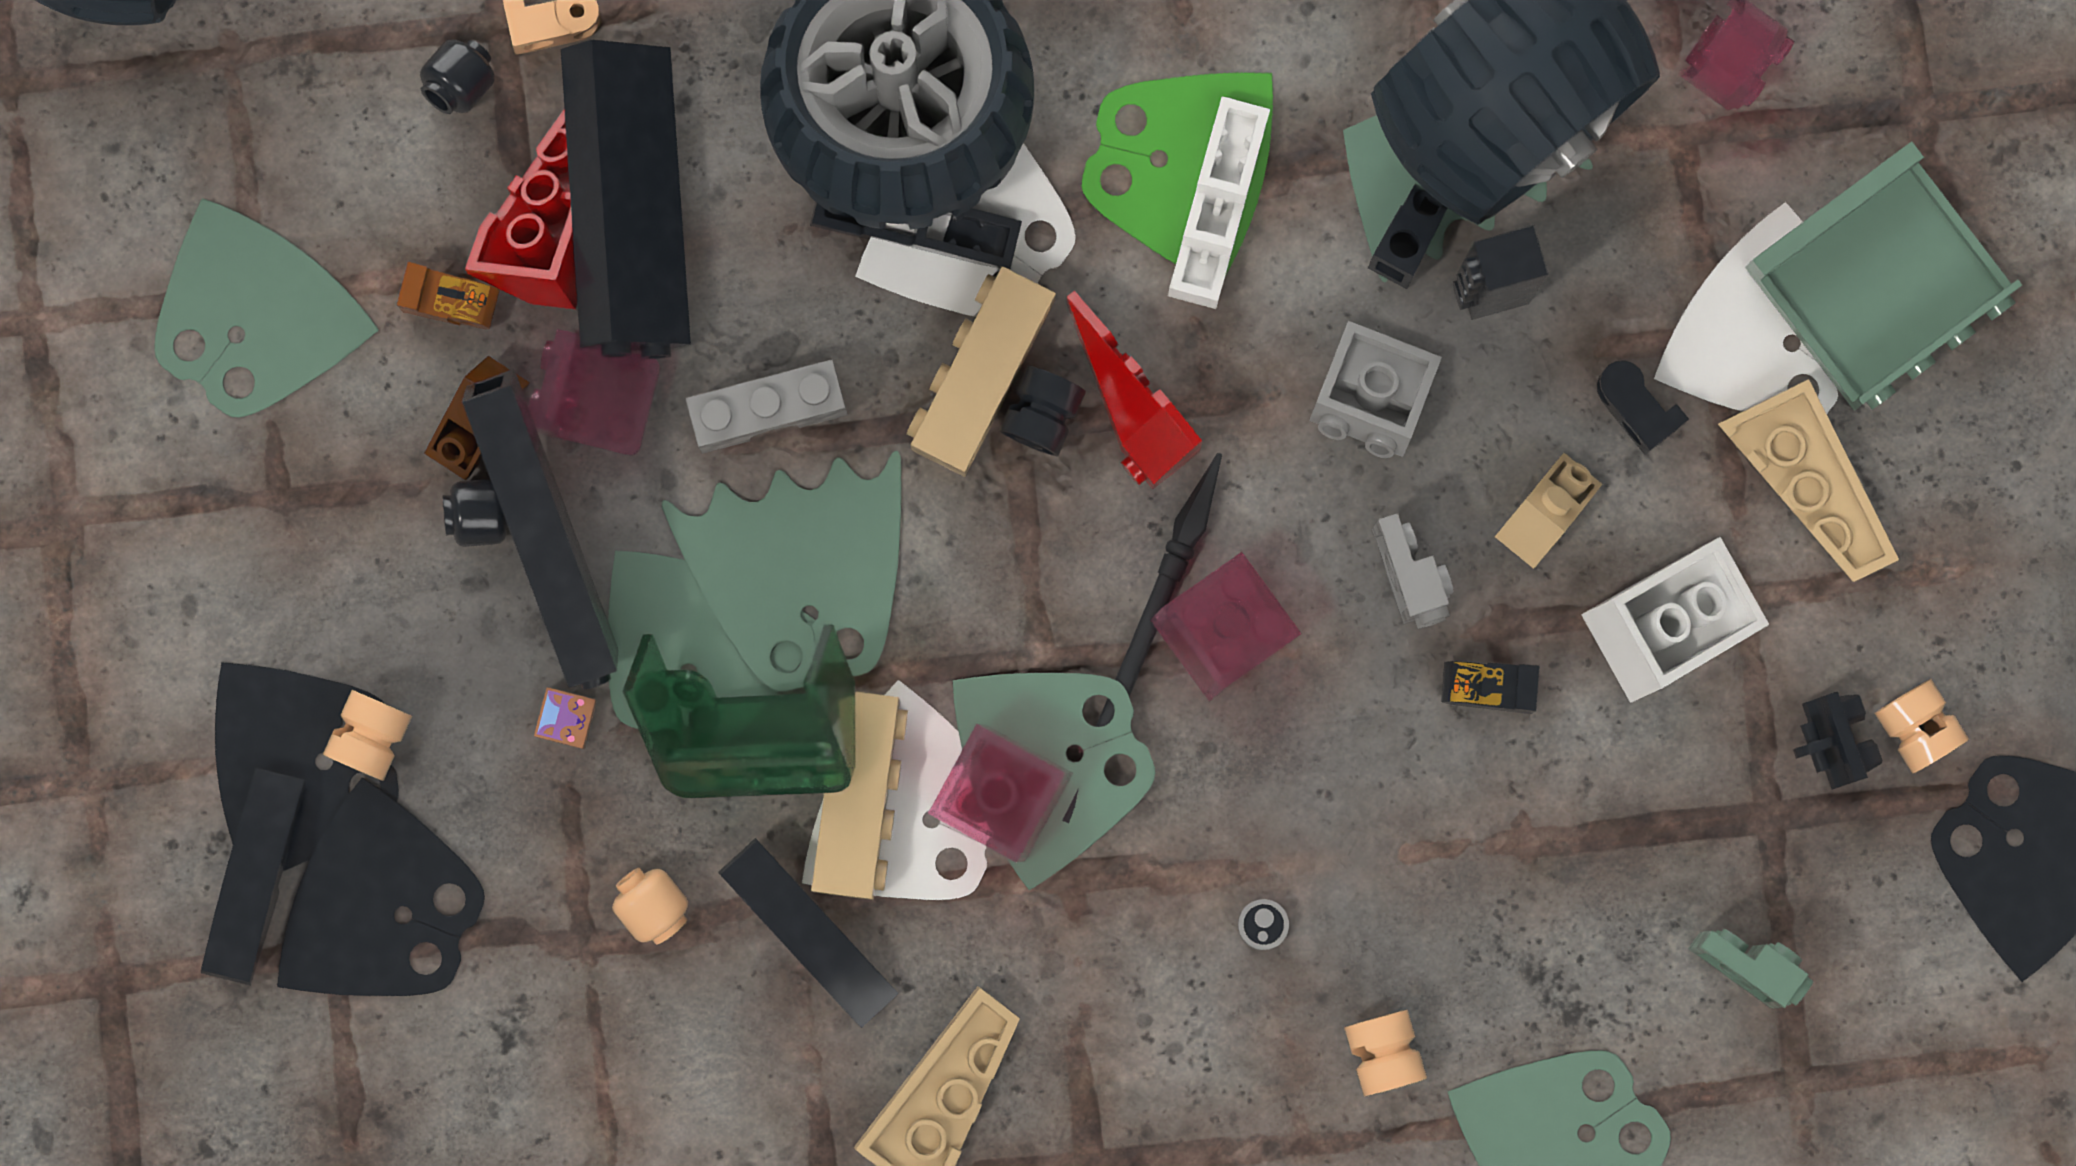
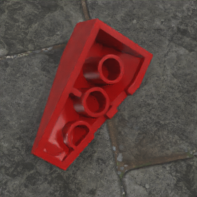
M563 110L536 147L538 156L522 178L516 175L507 187L510 195L497 213L494 215L489 212L480 225L465 270L469 275L529 304L576 310L577 290L565 110Z
M1074 290L1067 296L1066 304L1119 446L1126 456L1120 463L1137 485H1141L1146 481L1154 489L1200 452L1202 440L1160 389L1156 393H1152L1148 388L1150 382L1140 365L1132 356L1130 357L1127 353L1122 355L1116 347L1119 344L1115 337Z

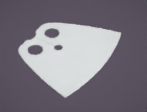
M1023 143L1015 163L1006 177L997 187L987 189L981 195L979 203L973 208L1022 221L1014 253L1015 256L1013 257L1010 270L1038 284L1041 275L1045 271L1056 268L1063 263L1075 244L1076 236L1072 221L1064 204ZM943 215L934 218L932 226L928 227L926 237L943 241L951 216ZM1038 220L1050 223L1056 232L1054 246L1045 252H1036L1030 249L1025 241L1027 227L1032 222ZM886 223L884 228L912 237L915 230H910L907 224ZM871 237L855 277L922 303L976 317L982 304L975 301L980 287L988 274L994 275L1000 269Z
M1786 202L1750 230L1726 254L1704 281L1683 313L1668 342L1654 377L1655 380L1701 399L1743 412L1786 391L1790 380L1794 376L1807 374L1818 383V398L1826 414L1836 403L1838 398L1836 386L1815 361L1804 344L1801 342L1800 348L1796 352H1789L1784 348V338L1787 335L1796 334L1745 268L1751 260L1802 223V220Z
M898 680L885 696L899 697V709L908 710L905 739H895L892 759L901 760V771L898 790L888 789L886 809L895 810L891 841L881 840L879 860L888 861L884 891L875 890L874 896L923 900H945L964 897L975 891L987 868L985 858L986 845H988L994 835L987 821L980 823L972 822L963 813V800L974 789L966 768L959 732L927 702ZM823 801L814 825L805 861L802 883L812 885ZM927 811H936L940 816L941 824L935 828H927L922 821L923 815ZM951 847L961 850L965 854L968 863L963 876L954 880L944 879L939 875L935 866L938 854L942 850Z

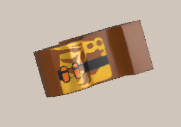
M408 262L397 306L404 313L458 326L462 324L489 330L500 290L478 281L456 277L431 270L426 266Z

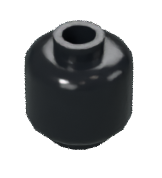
M459 40L445 41L420 71V78L423 84L421 93L432 106L445 114H451L453 111L457 113L469 112L495 81L494 71L489 64L491 61L490 54L482 45L473 40H468L467 43Z
M491 479L459 481L452 486L450 495H442L446 536L453 535L458 545L462 547L494 545L504 541L508 524Z

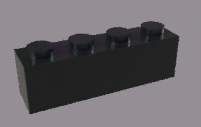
M1534 225L1479 240L1472 244L1458 271L1457 280L1453 281V289L1460 310L1468 308L1471 320L1530 304L1548 276Z

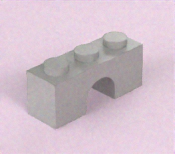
M833 360L686 398L697 444L702 454L751 441V437L770 430L788 426H799L801 428L847 415Z

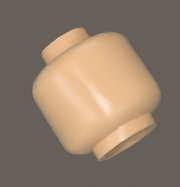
M638 867L617 883L616 888L620 893L615 898L612 910L637 941L648 942L652 940L658 945L673 936L687 922L684 914L688 907V900L664 870L653 869L644 873Z

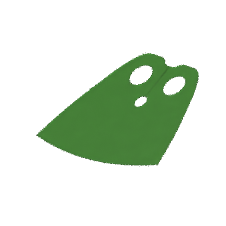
M1218 73L1139 82L1108 93L1101 103L1096 122L1097 130L1101 135L1100 144L1102 145L1086 162L1082 178L1083 193L1088 201L1108 220L1174 264L1177 263L1222 96L1270 109L1226 271L1227 274L1253 218L1264 180L1272 129V73ZM1128 104L1141 107L1147 117L1145 129L1135 136H1127L1121 133L1115 124V116L1118 110ZM1156 150H1162L1168 156V162L1163 167H1155L1150 161L1149 156ZM1113 164L1126 167L1132 176L1130 189L1125 194L1119 196L1106 193L1100 183V176L1103 170Z

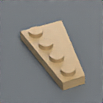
M1809 379L1718 424L1853 582L1899 560Z
M977 986L856 1143L854 1149L876 1166H955L962 1152L961 1148L970 1127L975 1122L980 1111L981 1102L991 1079H994L1020 1018Z

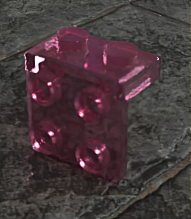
M557 329L554 341L547 340L543 349L541 369L546 370L542 389H534L529 403V410L537 431L542 435L628 456L637 454L642 444L661 370L659 362L656 359H641V355L636 353L625 357H602L601 349L580 348V336L577 333Z

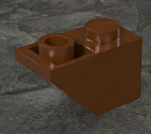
M487 356L463 378L424 452L425 455L465 481L472 475L483 459L462 404L466 386L510 371V369L490 356ZM516 374L523 394H525L530 382Z

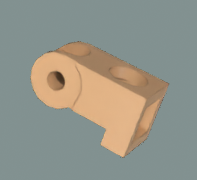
M503 0L512 45L516 55L585 40L592 37L598 31L601 23V14L596 0H557L527 7L524 0Z

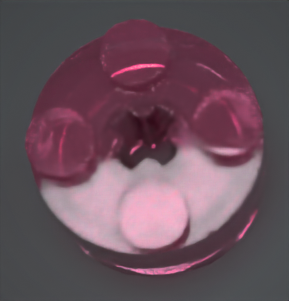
M1730 0L1726 4L1733 9L1726 20L1716 15L1685 60L1691 66L1681 69L1679 72L1681 78L1727 111L1733 108L1738 110L1743 104L1749 107L1756 100L1766 84L1760 77L1772 63L1776 66L1779 65L1795 42L1787 36L1788 29L1748 0Z

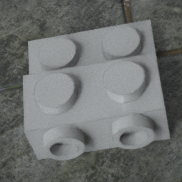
M1348 321L1309 421L1318 424V430L1328 438L1342 440L1346 436H1350L1365 442L1366 450L1374 456L1390 458L1396 454L1403 457L1442 357Z
M1398 513L1378 519L1372 531L1403 625L1415 621L1417 629H1422L1446 621V618L1450 616L1447 598H1450V594H1453L1454 590L1445 564L1437 567L1433 556L1413 561L1412 557L1415 556V552L1419 551L1411 524L1408 522L1401 525Z

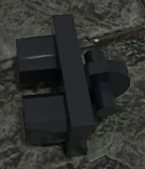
M1838 691L1802 704L1808 723L1800 725L1807 745L1793 749L1795 757L1797 759L1811 755L1816 772H1826L1832 790L1868 778L1867 772L1882 764L1883 760L1877 744L1872 739L1856 744L1850 728L1851 724L1865 720L1866 711L1858 694L1839 696Z

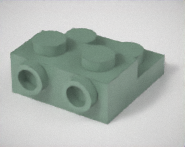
M1723 929L1722 931L1716 930V932L1713 930L1700 932L1688 948L1769 1008H1785L1786 1005L1789 1006L1791 1003L1796 1006L1813 984V980L1808 977V973L1798 967L1802 959L1779 942L1776 945L1770 943L1769 945L1752 946L1746 955L1745 951L1749 946L1730 931Z

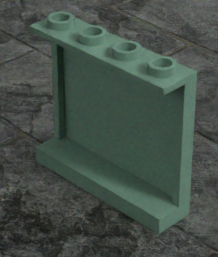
M1912 141L1751 260L1745 267L1854 411L1866 402L1873 410L1896 393L1891 383L1903 374L1907 373L1911 380L1915 379L1936 363L1931 353L1945 343L1951 350L1955 349L1976 333L1970 324L1986 313L1992 321L2014 305L2016 302L2010 294L2022 286L2018 279L2011 284L1919 164L1924 156Z

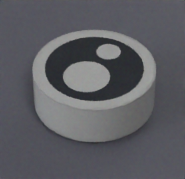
M1259 899L1249 903L1242 910L1238 919V931L1241 938L1247 945L1257 950H1269L1283 942L1289 930V919L1285 910L1278 903L1268 899Z

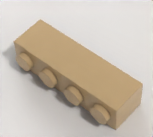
M1003 266L997 277L990 274L986 276L975 299L982 306L974 322L966 318L963 321L952 344L959 348L952 365L949 366L942 363L929 389L937 393L929 410L927 411L920 407L907 431V435L914 438L911 443L912 451L966 477L1056 300L1055 292Z
M838 689L811 889L814 893L874 900L875 890L884 891L888 861L879 860L881 840L891 841L895 810L886 809L888 789L898 790L901 771V760L892 759L895 739H905L908 710L899 709V697Z

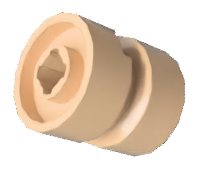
M1932 679L1913 688L1875 712L1876 717L1888 736L1899 737L1901 740L1898 751L1912 774L1932 764L1969 740L1956 717L1943 713L1942 710L1946 702ZM1921 724L1925 726V732L1920 729L1919 726Z
M351 690L341 713L345 726L344 728L334 729L323 755L384 781L395 756L390 746L392 743L402 741L412 716Z
M1408 1010L1344 1027L1352 1055L1361 1057L1362 1063L1356 1070L1364 1096L1427 1079L1420 1052L1411 1049L1409 1045L1415 1035Z

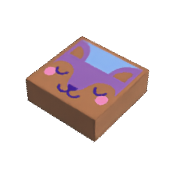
M547 687L534 736L585 749L597 700Z

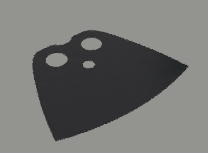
M221 662L215 712V757L220 797L232 844L234 843L255 769L258 768L305 780L306 788L292 830L293 841L283 871L310 860L326 828L349 795V782L351 778L361 772L333 760V765L330 769L320 770L315 764V759L318 754L325 751L334 729L341 728V721L343 719L341 713L351 690L381 703L384 702L365 690L319 677L269 667ZM390 765L384 781L379 780L380 790L397 802L399 798L397 772Z
M1992 756L1985 759L1969 779V794L1965 800L1966 802L1958 808L1946 811L1931 833V845L1940 869L1974 923L2019 980L2023 982L2053 958L2076 935V772L2022 757ZM2006 774L2017 781L2019 796L2012 805L1998 806L1989 799L1987 786L1993 777ZM1961 825H1971L1981 833V849L1973 856L1962 857L1956 854L1951 847L1950 837L1952 832ZM2011 829H2018L2023 833L2024 840L2020 846L2013 847L2007 843L2006 835Z
M361 778L329 823L304 872L285 932L277 987L315 993L354 996H414L445 989L454 979L461 962V953L458 949L461 935L466 929L476 924L484 905L485 895L481 883L464 861L421 821L364 778ZM448 883L459 886L466 898L463 909L452 916L443 915L438 912L433 902L436 890ZM404 906L411 910L412 919L409 923L399 924L396 922L394 913L397 908ZM419 943H432L441 952V965L432 974H419L410 965V952Z

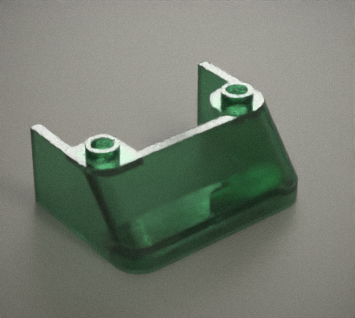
M834 625L823 626L810 668L804 679L805 694L717 698L711 683L700 673L693 670H667L653 634H643L622 691L660 782L670 793L682 798L837 793L845 790L851 783L856 767L855 680Z

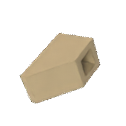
M1563 453L1496 534L1495 538L1534 569L1603 484L1593 477L1586 467Z

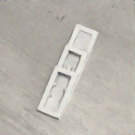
M1222 96L1170 284L1169 297L1214 309L1217 308L1270 109Z

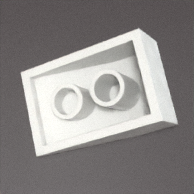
M1721 537L1714 539L1581 614L1630 703L1664 688L1769 625Z

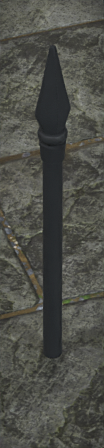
M1221 453L1216 454L1175 518L1172 540H1169L1165 547L1168 554L1164 553L1158 570L1159 576L1115 679L1125 687L1129 697L1177 582H1180L1188 565L1186 560L1193 558V548L1206 531L1222 459ZM1107 698L1096 727L1105 726L1113 719L1115 710L1109 698ZM1078 790L1062 819L1066 823H1069L1072 817Z

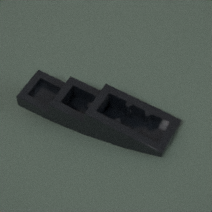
M815 202L810 226L868 240L872 237L999 269L1003 266L1010 270L1022 221L974 208L957 217L953 216L950 212L945 214L951 216L943 241L926 237L928 227L915 229L912 237L886 229L860 225L855 217L845 212L839 215L833 214Z
M258 768L255 769L225 871L204 954L201 974L251 986L280 893L278 886L293 841L292 830L306 788L305 780Z
M756 838L718 872L861 1028L899 994Z

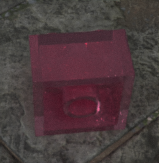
M1243 552L1162 607L1150 620L1209 702L1285 649L1302 634Z
M976 724L928 814L1016 863L1025 862L1073 772L986 724Z

